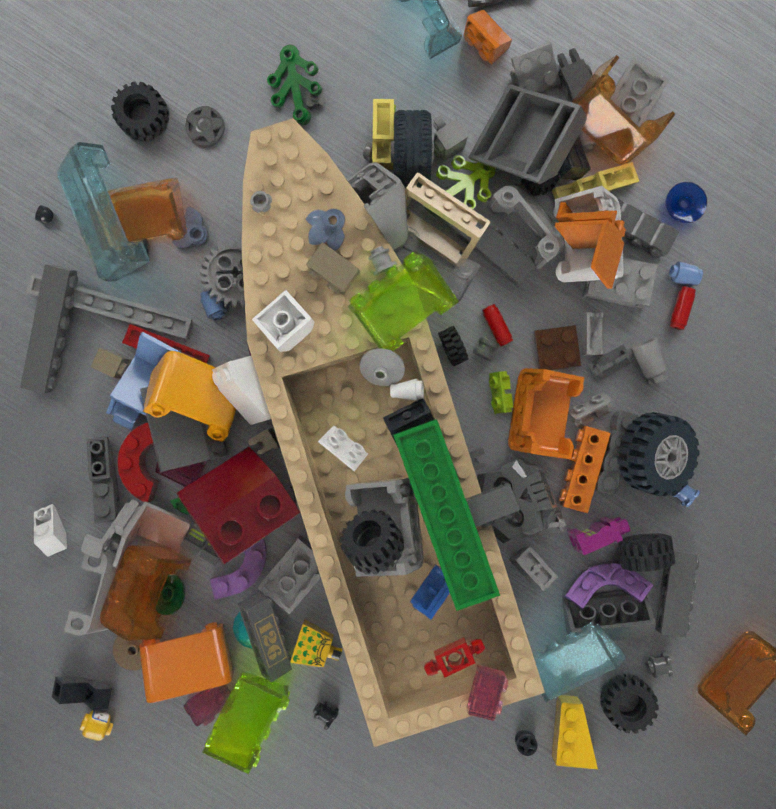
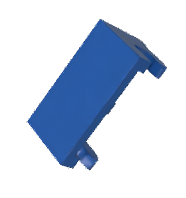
M436 564L410 600L414 608L431 620L450 594L441 567Z

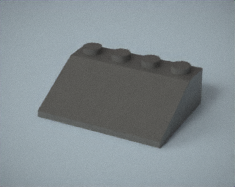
M148 387L140 389L143 404H145ZM170 411L166 416L154 417L146 413L160 472L228 455L224 441L220 442L208 436L207 428L209 425L174 411Z

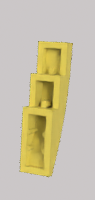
M633 162L597 172L592 176L578 179L573 183L556 187L552 190L554 199L598 186H603L611 193L638 183L639 179Z

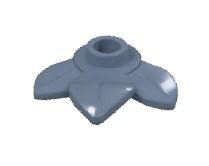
M187 207L185 218L179 217L170 220L171 227L177 234L172 241L174 245L180 248H187L192 244H203L207 240L208 232L202 225L203 218L197 210ZM197 231L201 232V236L199 238L195 237V233Z
M318 209L312 211L306 217L307 222L312 225L308 234L309 243L311 245H319L322 242H327L331 249L334 251L338 250L345 238L342 229L345 225L344 214L338 209H329L328 211ZM332 216L337 218V222L334 225L330 222Z

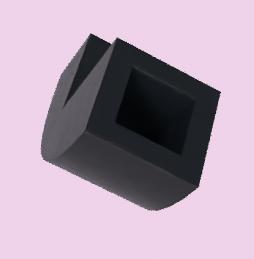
M55 676L52 698L58 704L85 703L91 710L108 709L112 688L91 679Z

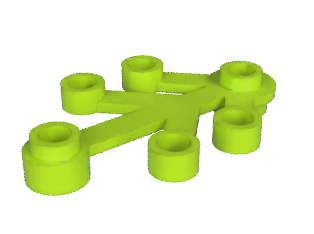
M456 155L453 158L451 166L455 170L465 169L473 171L472 174L467 175L450 171L446 165L439 166L436 171L438 179L458 182L446 190V192L455 196L465 189L463 203L467 205L466 203L471 204V209L474 210L476 207L473 196L474 184L477 180L480 179V190L477 193L478 200L486 202L491 197L488 185L489 179L495 175V168L479 162L465 161L460 155Z

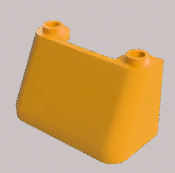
M169 351L164 354L151 372L143 412L154 417L166 416L170 411H174L209 425L207 428L208 436L223 442L228 437L237 409L219 391L218 386L215 385L212 378V369L216 367L183 353Z

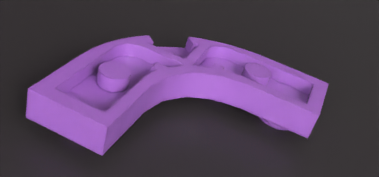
M264 538L245 551L243 564L238 570L210 579L215 600L238 594L248 589L259 578L267 558Z
M601 564L593 566L582 573L565 597L580 609H583L595 591L600 587L610 585L624 590L641 603L653 587V584L637 572L623 569L620 564Z

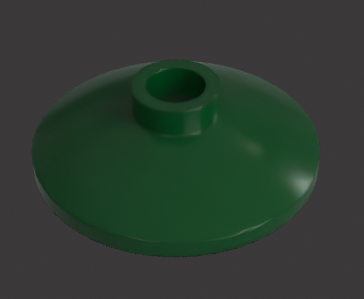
M165 573L154 582L151 591V601L155 610L162 615L176 613L183 605L185 586L178 575Z

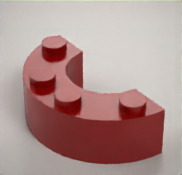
M148 422L138 426L128 434L118 454V472L122 483L133 496L147 503L154 501L160 482L150 475L145 464L146 455L154 445Z

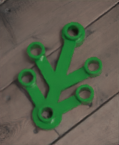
M289 44L281 49V62L275 73L267 77V83L273 88L279 87L281 78L288 68L289 75L280 91L272 95L271 104L281 108L290 89H292L295 105L293 119L299 125L304 126L310 122L311 113L304 108L300 85L308 89L314 96H319L322 93V86L318 82H312L297 73L296 65L304 68L305 72L310 76H315L319 68L313 61H306L301 58L298 48ZM314 66V69L309 72V68ZM276 78V82L272 84V80ZM318 86V89L313 92V88ZM280 98L279 103L276 104V99ZM302 112V116L298 118L299 113Z

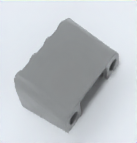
M129 547L117 567L113 566L117 550L114 551L110 548L104 550L100 557L101 563L97 567L90 564L89 559L91 556L85 553L81 569L102 574L95 602L87 604L82 613L74 610L69 611L64 632L81 636L114 629L122 625L140 563V554L137 550Z

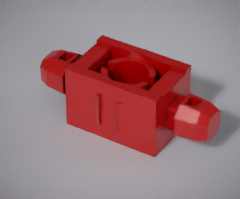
M462 637L435 650L434 656L436 660L433 661L431 659L424 665L427 675L438 674V671L441 670L444 678L475 664L473 654L476 653L478 655L485 650L482 640L477 638L470 641V644H467L465 638ZM461 648H463V650H464V652H465V655H466L465 658H464V656H463V653H462V651H461ZM452 653L460 654V658L457 661H451L448 658ZM444 656H445V658H446V662L448 663V666H446V663H445V661H444V659H443Z

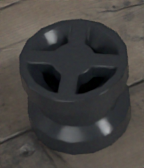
M520 730L516 734L515 744L520 754L524 756L533 755L538 747L533 733L529 730Z

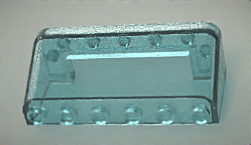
M77 142L69 149L58 167V179L98 277L106 282L117 281L150 260L143 242H128L98 169V167L106 168L110 165L103 145Z

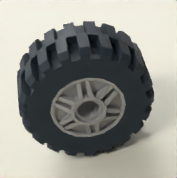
M657 412L642 414L632 421L633 424H629L626 427L625 434H622L620 438L621 444L617 449L619 457H617V463L620 465L619 471L624 476L625 482L634 489L656 496H670L680 491V488L685 487L688 484V480L693 477V471L698 465L697 456L700 454V450L697 448L699 441L695 437L696 433L691 425L680 417Z

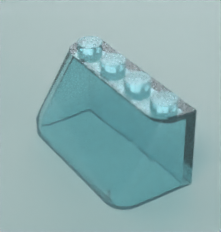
M590 622L581 628L582 632L575 634L573 631L563 637V642L558 644L557 641H554L546 646L547 650L533 652L545 693L541 694L545 702L619 667L626 659L621 648L599 624L593 625Z

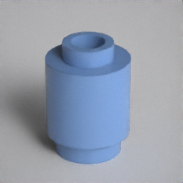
M677 262L675 265H672L669 271V277H671L672 282L687 286L699 285L703 276V270L699 269L698 266L683 262Z
M203 291L200 294L202 297L200 300L209 319L213 318L214 321L225 317L224 313L227 312V308L224 307V301L221 300L220 303L216 304L217 297L215 296L210 299L211 291Z

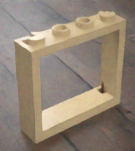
M417 172L405 189L406 212L409 215L407 219L408 235L461 270L491 222ZM418 182L422 184L421 188L417 187ZM411 198L471 237L472 239L468 246L464 248L408 210ZM478 222L483 225L481 229L475 226Z

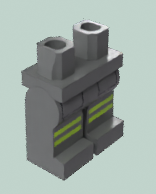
M194 522L180 546L195 555L201 552L198 557L215 566L220 560L209 543H206V538Z

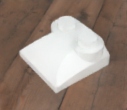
M287 290L281 293L252 319L280 352L289 351L312 331L315 323Z

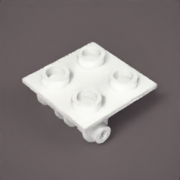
M335 426L318 441L353 471L357 469L368 455L362 445L353 442L342 429Z

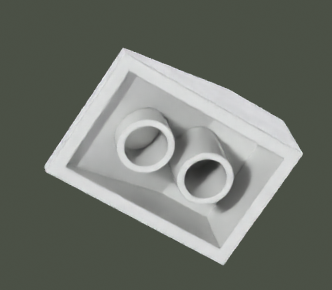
M252 356L229 361L212 369V378L219 391L250 425L271 419Z

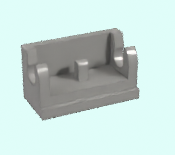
M587 312L582 315V356L604 355V313L593 314V312Z
M531 546L520 549L521 552L517 556L511 557L509 561L536 591L544 592L558 576Z

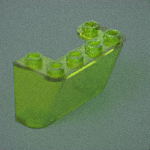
M420 253L409 254L403 259V264L389 269L383 279L373 281L368 285L367 291L363 294L358 293L349 300V310L378 348L391 351L396 350L404 344L402 339H400L404 334L432 313L436 312L442 315L459 302L430 258Z
M242 671L207 737L202 753L249 774L252 767L256 768L261 756L259 754L262 749L260 744L269 737L271 732L269 727L272 721H277L281 710L285 711L290 702L288 698L290 695V691H288L289 686L275 681L270 682L266 678Z

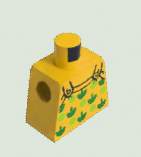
M304 619L290 662L324 667L327 657L339 661L343 649L331 645L334 637L332 633Z

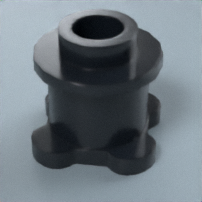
M327 701L319 702L312 711L315 714L313 719H318L324 723V729L327 730L338 716L339 709L337 707L332 709L327 705Z

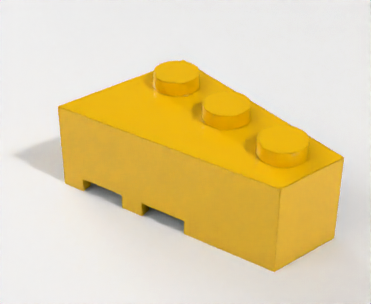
M557 695L552 758L556 766L598 769L582 702L577 696Z

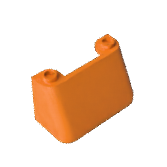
M522 369L518 376L508 445L510 449L571 460L574 445L571 439L565 438L570 399L571 397L579 396L583 391L584 377L546 369Z
M217 622L206 624L205 629L200 633L163 642L155 640V637L144 639L143 643L139 645L147 703L159 702L219 687L232 681L234 670L223 623L217 624Z

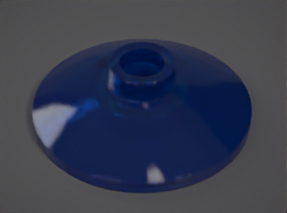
M693 182L678 183L669 190L666 196L665 205L667 212L677 222H695L706 211L707 196L704 190ZM681 201L686 202V208L681 206Z

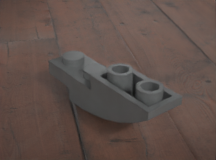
M109 437L87 439L89 480L92 481L94 522L97 524L112 522L118 516L117 501H119V492Z

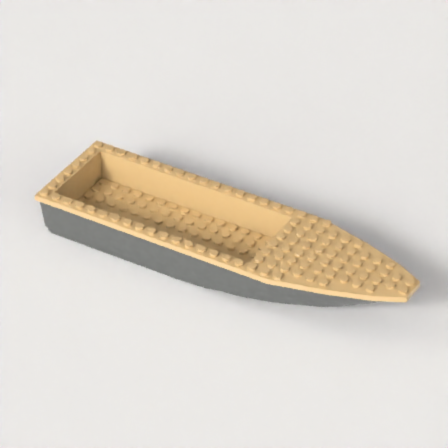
M292 118L251 131L243 177L242 264L247 343L374 747L540 695L545 693L492 525L482 528L480 525L476 529L501 596L456 611L452 597L449 594L432 620L414 608L410 602L434 565L436 564L440 567L419 505L418 512L424 555L421 568L407 575L356 577L353 564L341 548L340 537L343 536V528H347L346 523L349 520L352 521L354 519L353 516L358 515L357 506H351L346 501V485L408 478L398 447L383 417L415 401L391 398L390 386L375 385L363 377L360 371V361L362 356L372 349H388L401 357L405 365V372L398 383L413 379L423 381L424 400L434 420H438L465 498L482 492L416 286L392 247L364 208L365 204L328 153ZM264 191L271 196V208L267 212L261 211L257 213L252 209L253 206L250 204V199L255 192ZM329 209H338L345 216V225L342 228L345 238L340 248L335 252L360 270L359 275L345 294L340 291L338 294L333 292L326 286L328 284L327 281L323 278L317 280L308 273L310 269L306 264L321 245H311L308 239L312 225L307 222L306 217L314 210L328 211ZM335 216L330 218L331 224H336L337 218ZM383 246L384 249L390 250L388 254L392 262L396 261L397 265L389 271L374 276L373 272L376 269L372 260L368 258L371 256L372 250ZM287 290L315 323L312 331L289 351L280 352L252 319L281 293ZM333 426L342 429L347 434V437L353 442L362 445L368 453L355 471L318 442ZM462 637L465 638L467 644H470V641L477 638L482 640L485 650L478 655L476 653L473 654L475 664L444 678L441 670L438 671V674L427 675L424 665L431 659L433 661L436 660L434 656L435 650ZM461 648V651H462L463 656H464V658H465V657H466L465 652H464L463 648ZM452 653L448 659L457 661L460 658V654ZM444 656L443 659L446 663V666H448V663L446 662V658Z

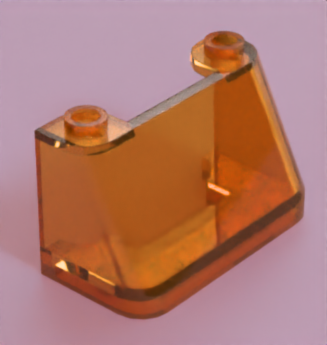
M177 177L103 191L88 201L105 250L121 251L125 249V245L129 242L167 235L172 240H180L187 233L181 190Z
M744 632L698 684L697 690L700 696L745 736L753 729L756 722L754 715L748 710L776 680V648L755 632Z

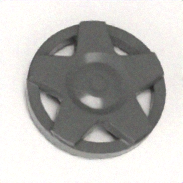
M201 106L188 114L185 128L193 142L201 146H209L220 140L224 133L225 125L222 116L217 110L209 106ZM212 112L216 114L218 118H212ZM220 128L219 133L215 137L214 131ZM204 137L207 141H199L197 139Z

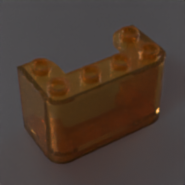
M128 546L124 551L101 610V624L126 641L161 639L165 628L160 627L158 623V618L162 614L155 611L168 574L177 575L180 569L188 570L192 560L168 547Z

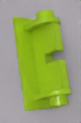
M507 371L489 373V387L492 394L491 405L494 414L512 412V408H514L512 393L505 394V390L511 389L510 375H507Z

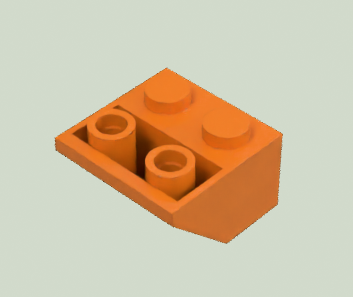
M484 9L467 17L464 30L466 42L470 46H474L478 50L480 57L484 61L488 60L492 65L509 49L512 39Z

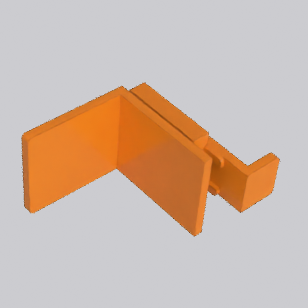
M561 202L556 219L559 221L555 223L556 229L572 249L596 248L591 269L607 289H612L624 247V242L621 238L624 237L626 232L624 228L625 222L623 220L615 221L617 210L573 213L566 202Z

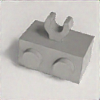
M439 116L433 120V126L437 130L434 135V154L437 158L441 157L443 162L465 149L468 136L457 119L446 125L443 118Z

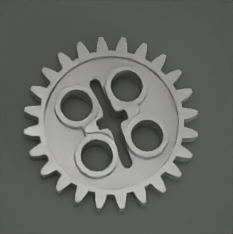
M226 242L225 248H223L219 244L217 251L211 249V256L206 255V262H202L201 267L205 270L200 271V276L204 277L201 279V284H207L204 287V291H211L210 299L215 296L217 297L216 304L222 300L224 301L225 308L228 303L232 304L233 309H235L236 304L243 308L245 302L244 289L240 286V283H244L243 268L240 266L242 263V246L240 248L237 242H234L233 247H230L229 243ZM223 261L227 262L229 264V267L223 268L219 265V263ZM232 273H236L237 278H233ZM225 281L229 284V287L222 288L218 283Z

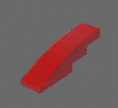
M129 324L122 341L123 344L137 349L139 337L144 332L181 353L206 364L210 357L206 353Z

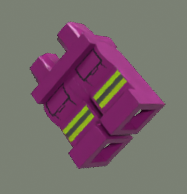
M602 517L599 519L600 522L592 523L585 530L580 531L572 528L567 530L574 550L582 555H586L610 545L614 541L617 543L622 541L621 535L631 531L627 520L620 517L613 519Z

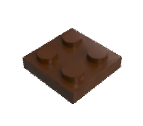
M576 325L534 331L539 369L556 370L581 366Z

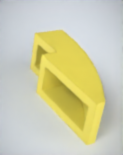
M373 99L372 163L377 162L387 170H393V163H391V141H394V99Z

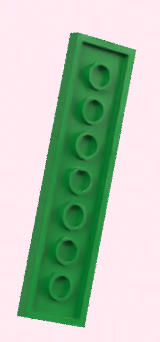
M436 419L394 434V439L456 611L501 596L438 420Z

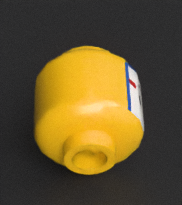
M91 710L89 714L85 713L79 729L82 731L83 737L101 741L105 735L109 736L113 728V723L110 722V714L98 710Z

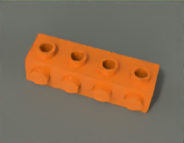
M582 426L581 429H578L575 438L578 442L570 460L572 463L564 476V481H566L565 488L561 489L558 500L561 501V506L588 514L611 433L588 426Z

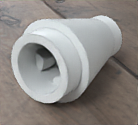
M413 379L398 384H391V398L413 401L423 399V381Z

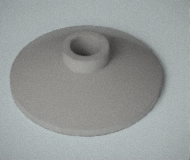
M378 348L372 349L362 356L360 371L369 382L379 386H390L402 379L405 365L401 357L395 352Z

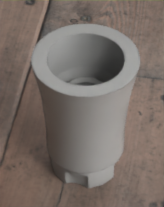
M658 337L642 341L630 347L649 385L663 382L669 378Z

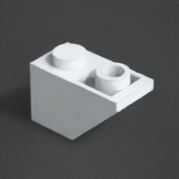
M53 504L34 512V544L47 557L67 549L66 531Z

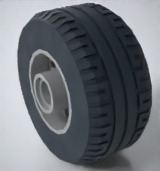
M398 110L394 113V141H391V163H394V175L401 180L405 189L417 172L431 181V167L434 160L431 113L427 110ZM418 182L417 187L421 188L422 184Z

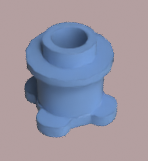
M687 484L685 487L680 488V491L672 494V496L680 499L682 506L689 507L695 498L699 496L700 491L692 489Z

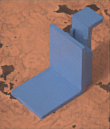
M144 332L141 333L135 357L110 394V398L120 402L113 416L115 423L132 430L140 413L146 416V413L143 412L144 404L140 389L148 387L151 372L165 353L180 351Z

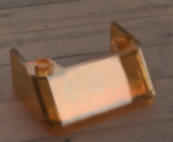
M616 55L599 66L572 103L581 105L587 117L582 130L617 164L624 165L631 162L660 136L675 116V113L672 111L656 120H647L638 127L610 99L615 92L616 85L614 80L608 75V72L619 59Z

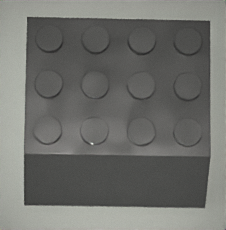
M508 84L468 158L541 184L557 175L586 123L587 117L581 105Z

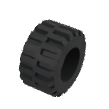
M131 82V86L123 85L124 89L122 91L118 89L116 91L118 96H113L112 99L115 104L111 105V110L114 112L112 117L116 121L115 123L126 135L134 140L138 138L141 141H146V138L153 140L154 135L159 137L161 135L160 130L163 129L165 131L167 128L165 122H169V117L167 116L169 109L166 107L167 104L153 86L146 85L144 82H140L139 85L136 82ZM142 103L150 104L149 114L144 119L138 121L131 120V113L137 105Z
M376 509L370 512L363 511L361 515L358 516L356 514L353 516L354 519L346 523L347 528H343V536L340 537L341 548L358 571H363L364 574H369L371 571L373 574H378L380 570L383 572L387 571V567L390 565L393 567L396 564L394 561L396 559L399 560L402 556L400 552L404 550L402 544L404 543V538L391 516L381 510L377 512ZM379 537L374 544L365 547L370 540Z
M661 533L639 534L625 537L622 541L618 542L621 567L625 570L634 572L656 571L668 568L676 563L672 536Z
M619 674L616 675V680L612 678L608 680L610 684L608 686L604 685L605 693L601 692L600 697L603 700L600 703L604 714L612 725L620 731L623 729L628 734H630L631 730L634 734L639 733V729L645 731L648 724L652 726L653 722L651 720L657 718L658 715L655 711L659 710V705L656 703L658 699L654 695L653 690L635 675L631 677L629 674H624V677ZM631 694L638 695V704L632 711L621 712L619 710L620 703L624 697Z

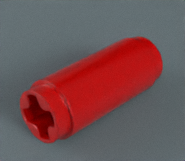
M682 286L681 290H679L670 320L671 328L684 330L687 326L696 296L695 289Z
M492 304L482 310L483 316L497 344L502 347L512 342V334L498 307Z

